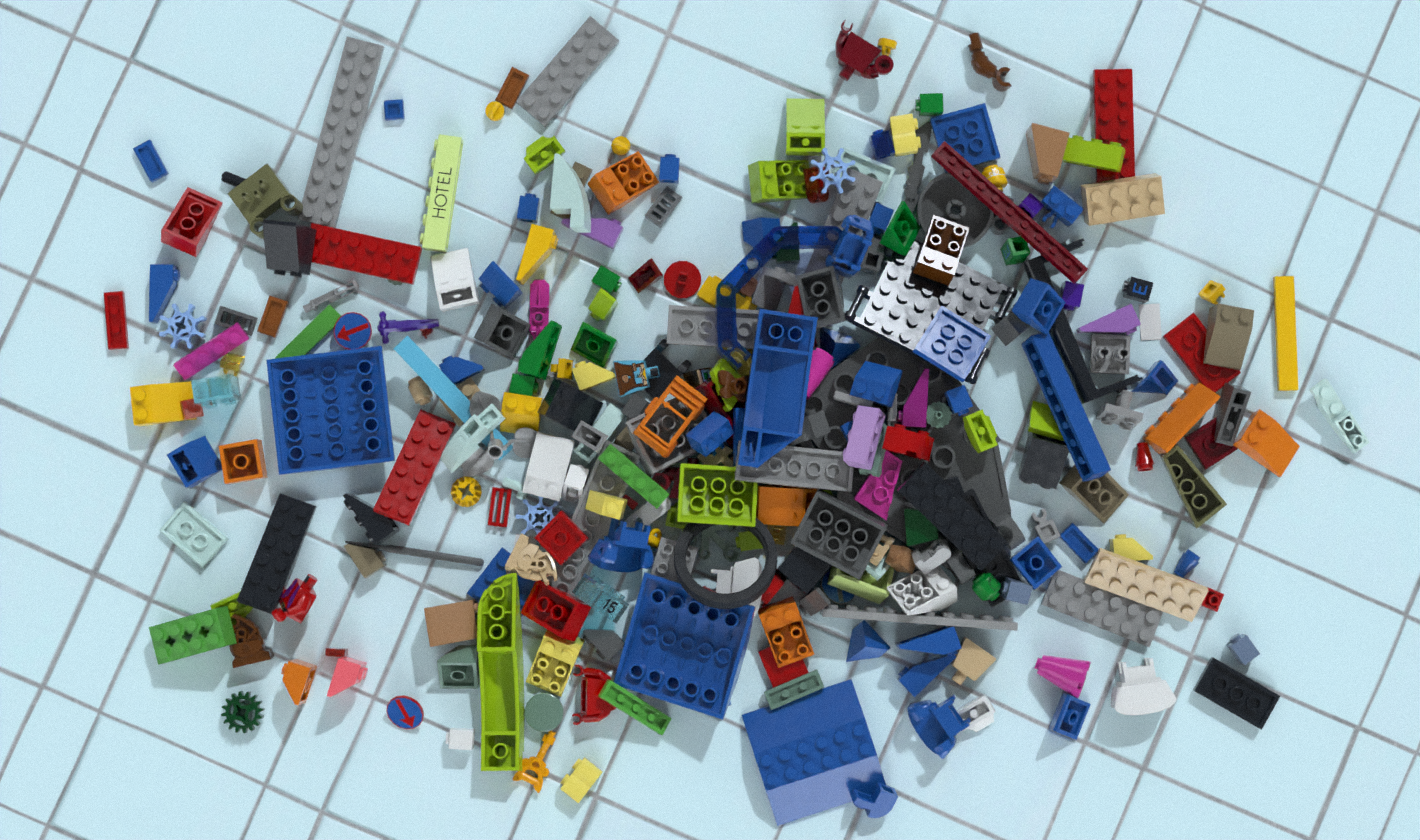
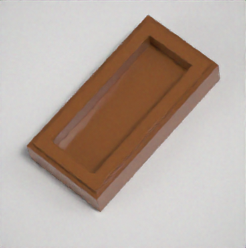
M512 67L495 101L513 110L530 76Z
M269 295L257 332L277 338L289 302Z

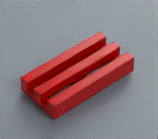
M492 487L488 525L508 526L512 489ZM496 492H500L496 522H493ZM505 492L507 493V499L505 506L504 522L500 523L503 495Z

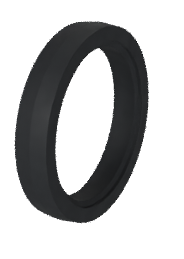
M756 518L755 527H740L751 532L761 543L766 558L764 569L751 586L739 592L728 594L712 592L699 585L690 575L686 565V553L692 540L700 532L716 524L688 523L677 539L674 551V567L680 584L693 599L712 608L734 609L752 603L768 589L777 568V550L771 533L760 520Z

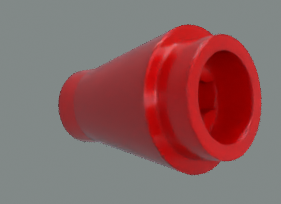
M1137 443L1135 467H1137L1138 471L1153 470L1154 461L1148 443Z

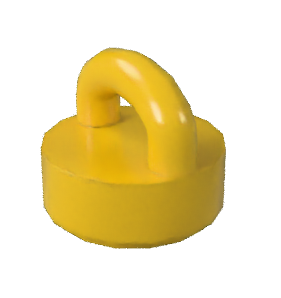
M880 38L877 46L881 47L882 55L889 56L891 50H896L897 42L887 38Z
M493 101L487 105L485 113L490 120L499 121L504 117L505 110L500 102Z
M618 136L614 138L611 144L612 151L618 156H624L630 151V142L626 137Z
M658 528L650 531L647 543L655 549H658L662 533Z

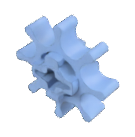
M823 148L821 152L824 155V161L821 163L815 160L810 161V165L816 166L819 172L817 176H813L809 180L813 182L816 179H821L824 182V188L821 190L822 194L827 192L829 185L836 186L838 194L844 192L841 188L842 180L846 179L851 183L855 181L854 177L848 176L846 170L848 166H853L856 162L852 160L849 163H844L841 160V154L844 152L843 148L838 150L836 157H830L827 148ZM831 168H840L834 175L833 173L825 175Z
M172 304L175 312L173 317L167 318L163 315L159 317L161 320L168 322V329L159 332V336L165 337L171 334L174 340L170 347L173 349H177L178 343L181 340L186 341L188 349H194L191 339L195 335H199L202 338L206 337V334L198 331L197 326L200 322L206 321L207 318L201 316L194 319L192 312L195 306L189 304L188 310L184 313L179 311L177 304ZM184 324L186 328L182 329L180 328V325Z
M539 496V503L532 506L528 500L524 499L523 503L527 505L528 513L523 516L519 514L515 516L516 519L523 518L527 521V527L521 533L525 535L527 531L532 529L538 534L542 529L536 527L542 526L544 528L549 523V515L550 521L555 517L553 509L559 505V502L555 501L552 506L547 507L543 503L544 497ZM547 512L543 517V523L539 521L533 524L537 519V514L542 515Z

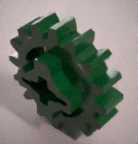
M239 691L238 696L233 693L231 694L232 699L227 698L225 700L228 705L222 706L226 712L222 713L221 716H226L227 719L223 723H230L229 730L235 727V733L240 732L241 729L243 733H247L248 728L253 731L255 730L254 725L259 726L261 724L258 719L264 718L260 712L264 711L265 708H260L259 706L262 700L256 701L258 695L251 697L250 691L246 692L245 695L243 691ZM241 699L248 700L251 704H246ZM232 705L234 707L233 714H231ZM242 709H246L244 715H240ZM253 710H255L254 719L252 718ZM235 720L242 721L245 725L238 724Z

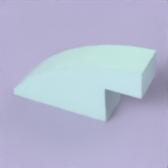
M556 153L554 155L550 210L555 214H571L570 228L576 233H591L590 206L583 184L571 165L561 155Z

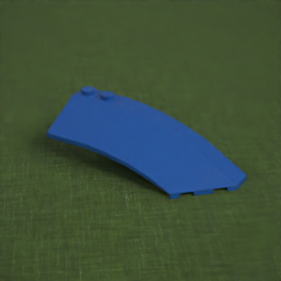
M764 309L758 310L738 465L758 468L802 435L818 317Z

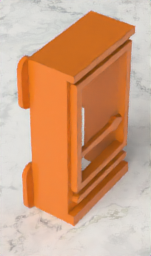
M676 376L659 398L655 397L645 409L646 416L633 431V434L661 454L662 457L667 458L677 446L676 440L691 420L695 421L704 410V403L707 401V398L679 376ZM669 393L692 410L687 418L670 406L669 402L664 401ZM661 403L665 408H669L684 420V423L669 443L645 426Z

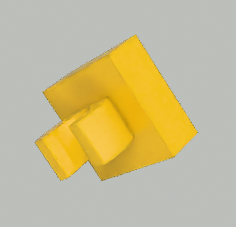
M1210 280L1198 295L1202 299L1216 305L1218 303L1216 300L1219 296L1225 297L1223 292L1226 289L1222 284Z
M558 358V364H551L550 372L557 373V378L572 380L573 360Z

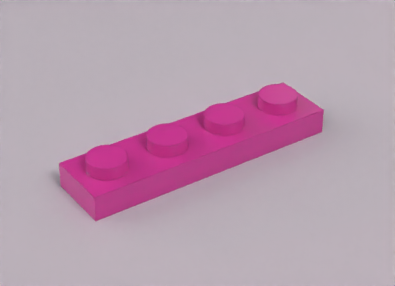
M237 322L175 362L173 366L182 378L187 380L247 341L249 336Z

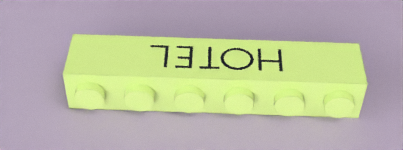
M439 134L438 139H435L434 151H436V157L432 158L431 162L433 177H429L428 188H431L430 196L427 195L425 202L428 211L423 216L425 231L420 236V244H422L424 250L444 253L448 251L464 143L462 137Z

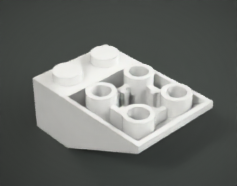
M468 248L430 256L437 298L442 312L480 304Z
M940 566L926 575L921 570H918L886 587L907 616L942 610L958 601L957 587Z

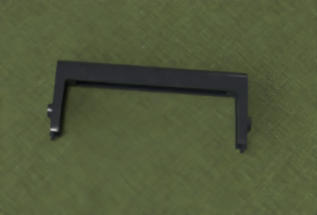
M1082 238L1070 244H1066V242L1060 244L1071 252L1083 246L1082 242L1085 240ZM1042 255L1022 263L1029 280L1032 278L1048 283L1054 289L1044 265L1048 260ZM1062 308L1050 331L1081 404L1114 391L1119 394L1122 390H1128V385L1143 380L1142 377L1139 378L1138 375L1097 389Z

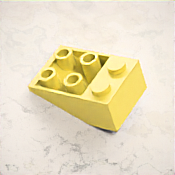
M546 630L526 682L561 697L585 640L577 637L575 641L563 639Z

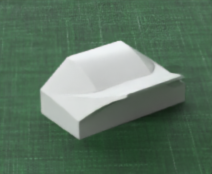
M986 694L957 710L963 721L968 717L971 719L970 725L962 731L969 729L978 732L994 722L996 710Z

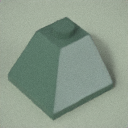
M458 645L437 660L440 689H479L477 645Z

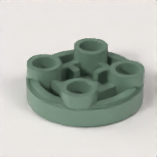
M550 693L534 695L525 707L527 723L531 728L540 732H548L555 729L561 723L564 714L561 701L557 696Z

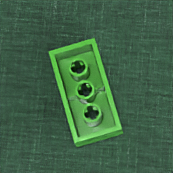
M227 606L149 627L158 665L237 643Z

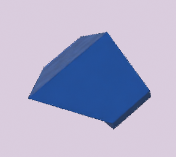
M760 217L742 221L743 241L765 255L781 237L780 219Z
M825 327L820 328V349L828 352L833 357V361H835L833 367L861 347L850 335Z
M1159 360L1151 366L1143 376V380H1140L1131 392L1168 395L1178 382V379L1162 360Z
M863 620L852 629L846 662L879 658L891 647Z

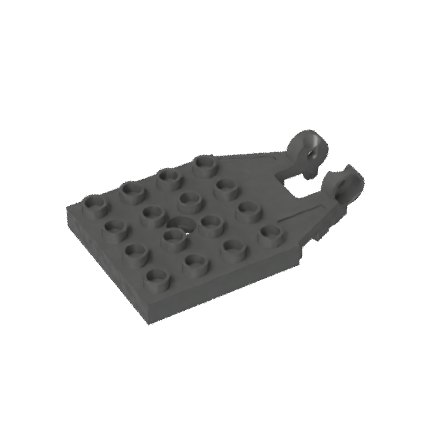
M878 337L829 371L811 397L806 400L805 411L813 408L816 411L824 410L831 431L811 440L816 448L821 450L843 452L847 448L848 443L840 426L853 420V414L857 410V406L833 400V395L835 391L850 395L855 376L865 361L903 371L896 392L898 394L897 413L902 411V406L924 369H929L927 407L933 402L937 403L938 401L949 406L944 393L962 386L958 379L940 368ZM971 397L973 407L969 408L970 412L961 416L958 413L951 414L949 424L943 428L931 427L927 423V419L926 428L924 429L905 428V430L916 433L918 430L929 432V437L934 438L929 461L890 452L902 460L897 483L895 484L887 521L858 503L865 513L888 524L885 531L906 543V545L904 509L916 508L897 489L923 462H926L943 480L954 475L958 476L964 493L974 489L992 526L1008 542L1006 546L1011 551L1026 541L1023 533L1011 518V507L999 445L978 453L971 445L965 431L963 417L980 410ZM872 404L873 408H879L883 413L887 410L885 406ZM997 435L995 440L998 444V442L1001 441V439ZM853 467L851 490L853 497H855L869 475L860 474L859 468ZM938 531V539H945L951 551L950 558L942 563L941 566L950 570L956 580L963 585L975 577L976 573L965 562L961 551ZM934 540L910 547L921 552L928 546H931Z

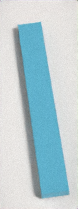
M408 335L393 348L464 424L472 417L469 408L470 400ZM496 428L493 430L494 439L501 440L503 445L509 442ZM490 433L482 440L487 448L490 441ZM510 445L506 451H503V454L499 458V460H501L506 454H508L513 449L512 445Z

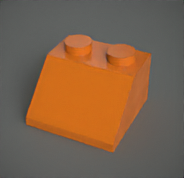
M298 659L285 663L281 674L284 675L282 680L294 704L299 706L306 703L318 666Z

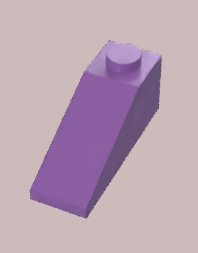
M593 218L591 219V233L580 234L614 250L624 229L620 226L621 222L616 219ZM562 219V225L571 229L570 219Z
M1129 304L1076 329L1077 333L1122 334L1126 332L1129 335L1137 331L1136 327L1141 325L1132 304Z

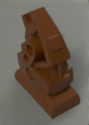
M233 614L232 618H235L237 621L236 625L232 624L234 634L236 633L237 643L229 645L230 651L235 657L232 662L233 668L272 659L274 657L272 649H266L265 638L261 637L259 626L251 619Z

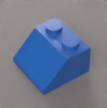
M494 261L489 264L478 278L482 282L479 286L486 293L490 291L495 296L492 300L499 307L503 305L505 308H508L523 293Z
M1030 278L1015 303L1012 312L1021 321L1047 335L1066 302L1048 283Z
M865 361L855 376L850 395L872 401L874 404L892 408L903 371Z

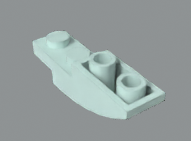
M1324 378L1309 389L1317 402L1316 406L1352 453H1356L1370 443L1352 413L1343 405L1328 379Z
M610 403L592 427L610 437L625 414ZM580 442L572 452L570 465L578 464L586 467L598 452Z
M490 404L480 415L474 414L448 443L440 458L441 461L453 473L480 448L478 443L506 418L494 404Z

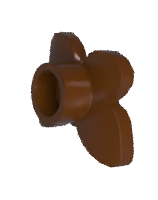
M719 370L718 380L723 386L719 391V395L724 399L735 396L740 402L746 401L749 375L734 378L728 371Z

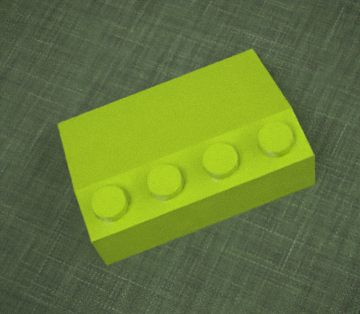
M681 463L679 467L677 522L755 527L758 483L734 480L736 467Z

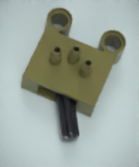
M265 164L247 179L227 171L222 174L221 181L235 187L227 194L250 224L251 232L260 239H264L263 230L258 232L259 228L263 225V220L267 219L282 207L291 216H298L303 210V204L291 194L275 170L268 164ZM292 202H295L294 206L292 208H289V205Z

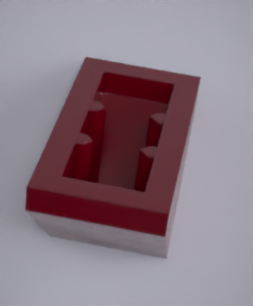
M651 258L629 276L628 279L639 294L663 278V274Z

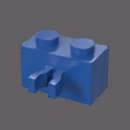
M1053 186L1041 200L1044 204L1043 208L1050 212L1041 221L1044 223L1047 218H1051L1053 215L1055 217L1050 225L1051 229L1056 226L1057 220H1060L1069 227L1084 209L1056 186Z
M713 411L688 432L686 437L692 449L707 457L709 454L715 456L717 454L716 448H725L723 442L731 437L734 431L728 419Z

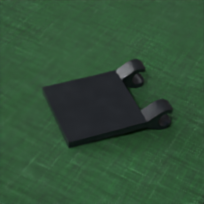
M663 339L644 359L647 368L658 366L660 377L649 379L650 387L644 389L653 399L655 397L659 398L676 376L681 377L692 365L689 360H685L676 368L662 354L669 346L667 339Z

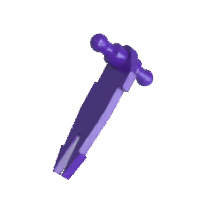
M382 311L379 313L380 321L377 329L382 336V342L388 344L390 332H407L438 327L439 319L386 320V313Z

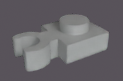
M1044 508L1040 510L1042 513L1041 518H1038L1034 512L1031 514L1032 520L1038 523L1034 529L1044 544L1061 537L1053 519L1046 520L1047 512Z

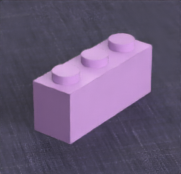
M858 405L857 410L853 414V425L848 433L847 448L843 451V461L850 467L872 469L886 416L879 408Z

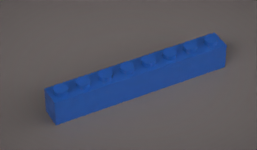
M1049 332L1047 335L1043 333L1031 335L1021 345L1083 482L1100 478L1111 471V468Z

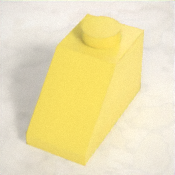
M579 362L572 369L581 391L616 379L615 373L590 362Z
M590 490L585 509L620 520L623 519L628 499Z
M1126 534L1115 535V539H1109L1110 552L1135 561L1153 560V555L1133 538H1126Z

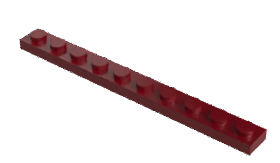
M945 141L931 155L938 164L1073 284L1088 270L1084 264Z

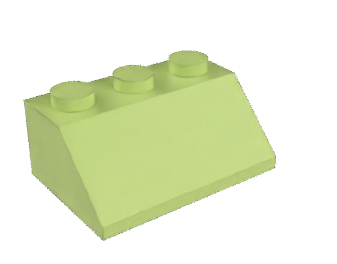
M832 565L827 584L880 604L889 596V591L886 587L892 583L894 569L890 566L878 581L864 570L859 580Z

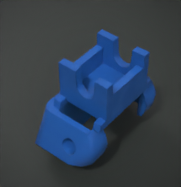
M849 215L844 218L841 227L844 228L833 254H828L825 261L826 267L834 266L839 275L848 279L860 271V265L868 247L872 245L871 240L874 235V223L857 215ZM849 225L863 230V235L860 236L848 231ZM834 261L846 264L848 269H845L843 266L834 263Z
M612 518L608 536H604L603 539L597 541L588 555V560L601 569L628 573L638 571L641 568L652 569L654 564L653 552L650 546L647 545L651 526L644 525L642 532L643 523L636 521L634 528L626 527L627 522L621 521L619 525V520Z
M955 695L950 696L939 704L936 701L924 700L910 703L908 706V716L915 731L924 744L942 759L954 747L957 741L955 737L957 733L967 728L971 722L969 717L963 721L953 706L956 699Z

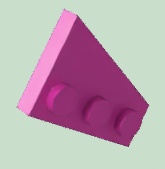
M886 451L880 477H874L872 474H869L853 498L886 521L902 460Z

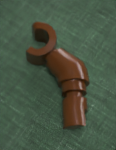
M979 33L969 34L971 44L968 45L970 53H973L971 55V65L974 71L988 79L992 77V84L996 90L1003 92L1010 89L1012 85L1009 82H1003L1000 75L1006 76L1011 68L1002 67L997 70V66L982 51L983 45Z

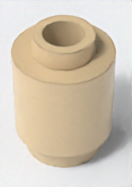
M420 376L408 381V388L415 404L420 403L422 406L431 402L430 398L433 397V394Z

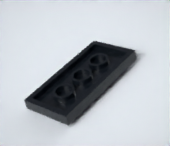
M1214 657L1210 658L1193 689L1194 692L1261 730L1280 698V695Z

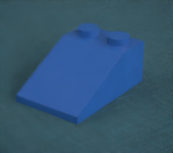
M944 626L895 643L899 649L945 654L947 657L958 654L957 650L962 649L954 626Z

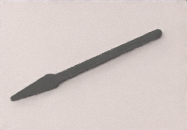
M345 541L347 544L385 550L396 554L476 566L484 564L483 559L395 545Z

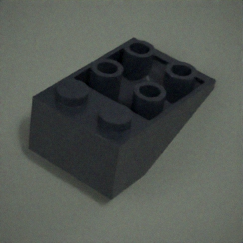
M346 493L343 495L345 506L349 510L354 511L356 522L360 527H365L367 530L365 535L371 543L382 544L400 531L393 519L374 512L373 505L353 494Z

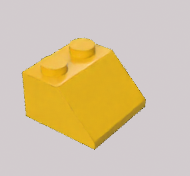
M504 392L501 413L506 419L500 423V431L515 433L520 428H531L539 432L541 414L537 411L544 399Z

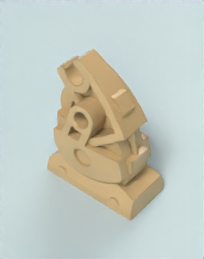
M521 533L505 564L506 574L517 573L525 579L533 581L543 580L545 585H549L548 576H553L554 581H557L558 577L554 559L548 552H542L539 546L530 544L529 537Z

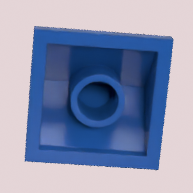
M1039 536L1016 551L1010 559L1029 585L1033 586V590L1038 588L1062 567Z
M1062 693L1049 729L1077 740L1091 704Z

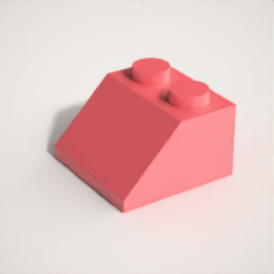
M346 656L338 658L327 696L332 697L365 679L368 668H366L367 663Z

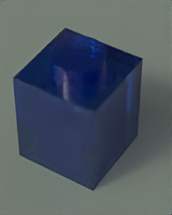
M883 129L872 132L873 135L870 136L869 142L875 160L894 156L895 150L889 130L884 132Z

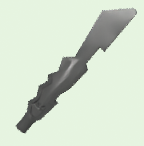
M930 121L915 130L916 137H920L921 148H918V153L914 154V164L908 168L909 178L905 182L907 186L904 190L906 197L904 201L912 214L919 198L917 192L925 166L922 165L923 155L929 149L932 131Z

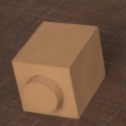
M891 545L885 561L897 572L913 574L916 566L911 555L912 550L905 546Z

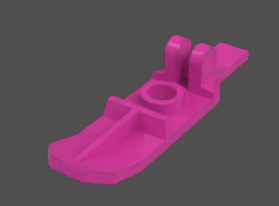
M535 279L530 284L529 324L531 326L529 331L533 336V341L549 323V284L546 280ZM541 314L542 320L537 321L535 319L536 315Z

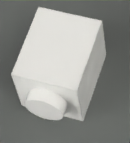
M451 728L450 732L446 733V744H449V749H474L475 729Z

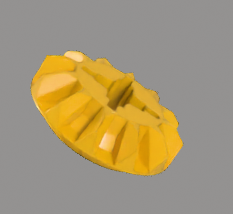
M461 477L452 485L451 496L453 501L459 506L471 507L481 498V486L472 477ZM470 484L469 491L474 495H466L463 498V492L459 488L465 489Z

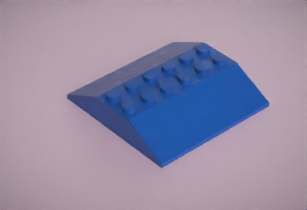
M382 346L266 360L279 475L325 471L395 461Z
M645 572L614 682L623 688L723 720L737 684L749 643L755 606L748 604L734 609L712 608L693 599L680 583Z
M851 679L822 688L771 710L770 706L742 714L777 826L852 802L850 795L853 789L871 795L877 782L886 785Z

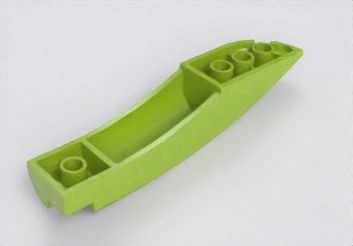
M517 573L506 574L494 580L483 592L478 605L477 652L481 692V771H522L525 725L524 663Z

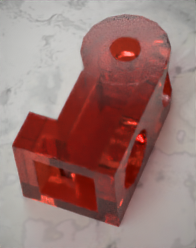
M818 168L803 169L808 201L812 204L826 202L829 198V190L827 188L825 194L821 193V190L824 188V182L821 179H816L813 182L809 180L811 177L818 175Z

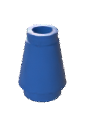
M1187 549L1186 552H1183L1174 572L1184 578L1185 575L1199 564L1198 561L1201 557Z

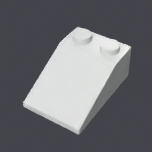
M537 432L522 492L560 501L575 441Z

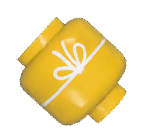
M990 165L983 169L981 174L1003 192V188L1008 184L1004 169L998 167V165Z

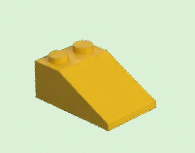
M531 224L516 278L519 284L524 285L552 254V250H556L559 238H557L553 229Z
M193 381L130 387L135 426L197 419Z

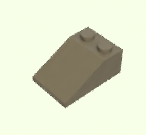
M1219 303L1209 308L1203 364L1241 370L1252 332L1254 310Z
M1076 465L1059 482L1070 495L1102 523L1108 520L1129 495L1109 473L1100 478L1083 482Z

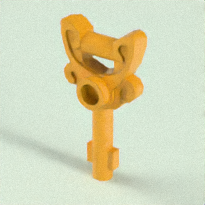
M551 730L547 734L545 733L542 739L543 743L536 757L523 758L522 771L516 772L512 779L513 781L524 780L534 785L533 787L537 793L541 791L543 777L549 775V769L545 768L546 763L543 759L550 745H553L556 739L554 738L556 732ZM526 770L534 771L538 778L525 773Z

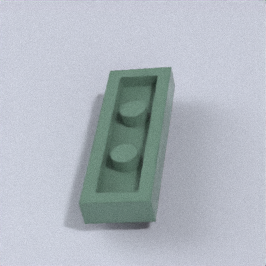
M816 669L764 691L771 710L820 690L824 688V685Z

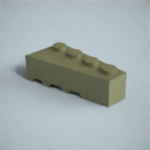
M1175 444L1168 453L1160 455L1184 508L1196 529L1227 505L1178 444Z

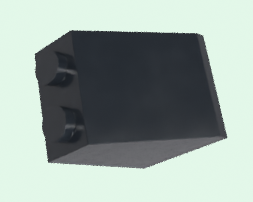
M263 220L267 269L273 270L275 275L285 276L286 273L302 278V274L310 275L317 230L294 222Z
M1029 432L1018 472L1019 479L1026 484H1038L1044 489H1057L1069 453L1065 441Z
M795 546L778 565L776 570L803 594H808L832 565Z

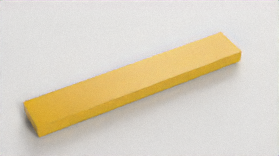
M1294 276L1273 277L1277 388L1278 391H1297L1298 364Z

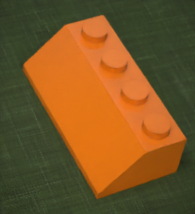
M1191 383L1184 390L1186 394L1181 399L1179 397L1171 403L1172 408L1168 412L1164 411L1157 418L1159 422L1145 430L1144 433L1146 435L1142 439L1158 454L1168 453L1219 400L1220 396L1201 383L1194 385Z

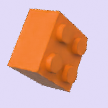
M254 439L219 446L225 484H236L268 478L262 440Z

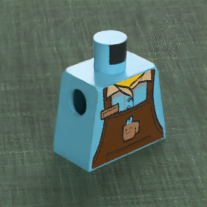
M645 360L613 361L619 397H625L649 388V379L660 377L658 366L647 368Z

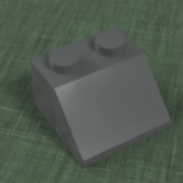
M491 304L474 338L514 358L531 324Z

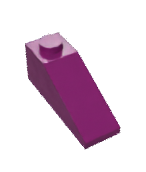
M929 369L922 371L902 406V411H898V423L906 426V428H926Z

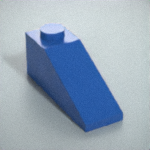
M150 264L149 322L153 324H158L160 315L163 314L177 287V281H180V270L175 265Z
M947 655L912 665L909 668L905 666L898 673L899 677L897 680L912 696L916 697L956 656L947 657Z

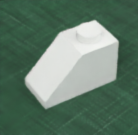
M578 464L570 465L563 486L562 500L578 505L587 483L589 469Z

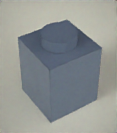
M1006 577L1005 582L1001 584L1000 593L1006 600L1028 605L1033 586L1029 585L1028 582Z
M1238 633L1229 639L1230 643L1227 644V647L1239 664L1246 665L1260 655L1247 635H1240Z

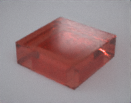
M194 398L180 401L184 420L204 416L200 399Z
M329 647L326 648L325 655L346 657L348 655V648Z

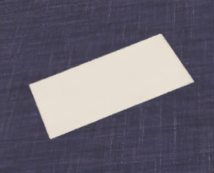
M1139 304L1141 340L1162 339L1160 304Z

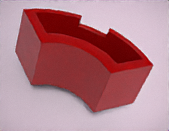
M894 424V427L887 426L882 449L929 461L934 438L929 437V432L918 430L917 433L905 430L906 426Z

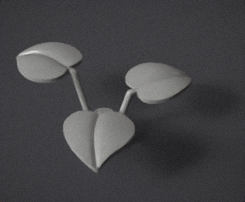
M476 392L470 401L471 416L474 414L480 415L490 404H494L501 412L502 407L499 399L485 392ZM520 428L515 432V439H511L505 445H503L501 440L494 439L492 431L488 448L484 451L480 446L476 452L462 463L463 476H476L491 469L494 459H499L503 451H506L512 443H514L513 451L517 456L530 458L537 431L531 428Z

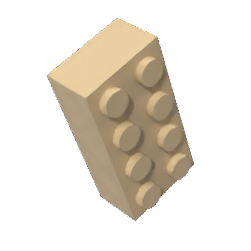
M1156 173L1080 185L1084 222L1089 226L1165 214L1162 177Z

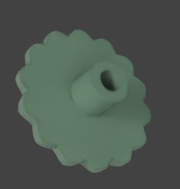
M938 401L937 403L933 402L927 407L926 419L931 427L943 428L949 424V420H951L950 415L952 414L949 406Z

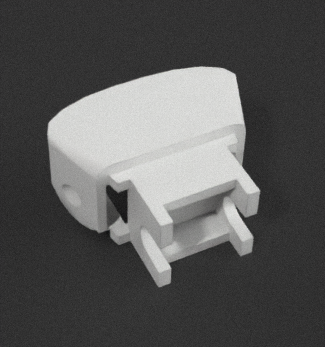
M754 557L735 562L734 567H731L730 570L711 569V573H717L716 592L723 594L735 593L751 586L762 573V566L759 560ZM762 595L749 604L755 606L754 617L759 610Z
M1144 658L1145 665L1127 667L1126 662H1117L1120 681L1116 682V686L1113 687L1111 694V707L1115 708L1117 712L1124 715L1150 714L1163 711L1176 702V697L1166 680L1156 677L1153 658Z

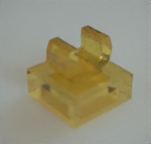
M232 353L225 354L220 361V367L224 368V374H227L230 369L234 370V376H237L245 363V356Z
M768 525L767 529L771 533L775 544L784 545L787 526Z

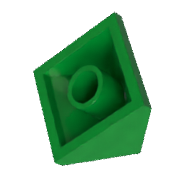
M901 201L879 242L903 256H906L920 230L919 224L905 201Z
M582 322L570 350L604 368L618 341L591 325Z

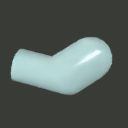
M505 477L502 485L518 491L516 498L526 499L528 493L522 492L523 485L517 480Z

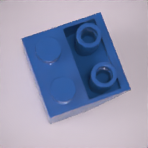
M206 436L188 442L167 454L186 488H193L222 471V464Z

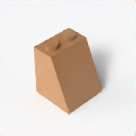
M1032 123L1026 130V139L1033 179H1037L1038 183L1049 185V183H1053L1058 178L1069 132Z
M473 599L424 608L430 647L477 639L479 604L475 603Z

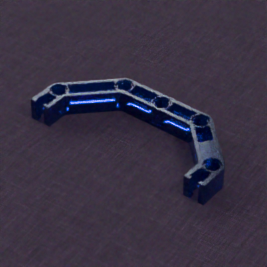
M837 226L774 227L718 284L715 290L716 350L736 371L742 364L740 362L737 363L731 356L733 351L736 350L740 353L745 361L752 355L737 341L736 295L781 249H828L833 254L842 233L840 228ZM780 234L783 240L777 242L774 240L773 235ZM827 234H834L836 241H830ZM747 262H755L756 268L750 269L747 266ZM727 288L730 291V295L723 296L720 293V289ZM729 342L732 348L726 351L722 348L721 344Z

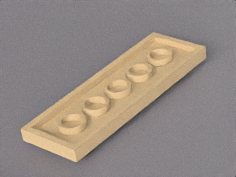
M1099 548L1084 578V583L1190 622L1193 621L1208 593V587Z

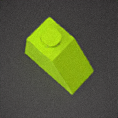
M600 288L588 307L591 312L589 315L596 321L600 319L605 321L618 302L613 296Z

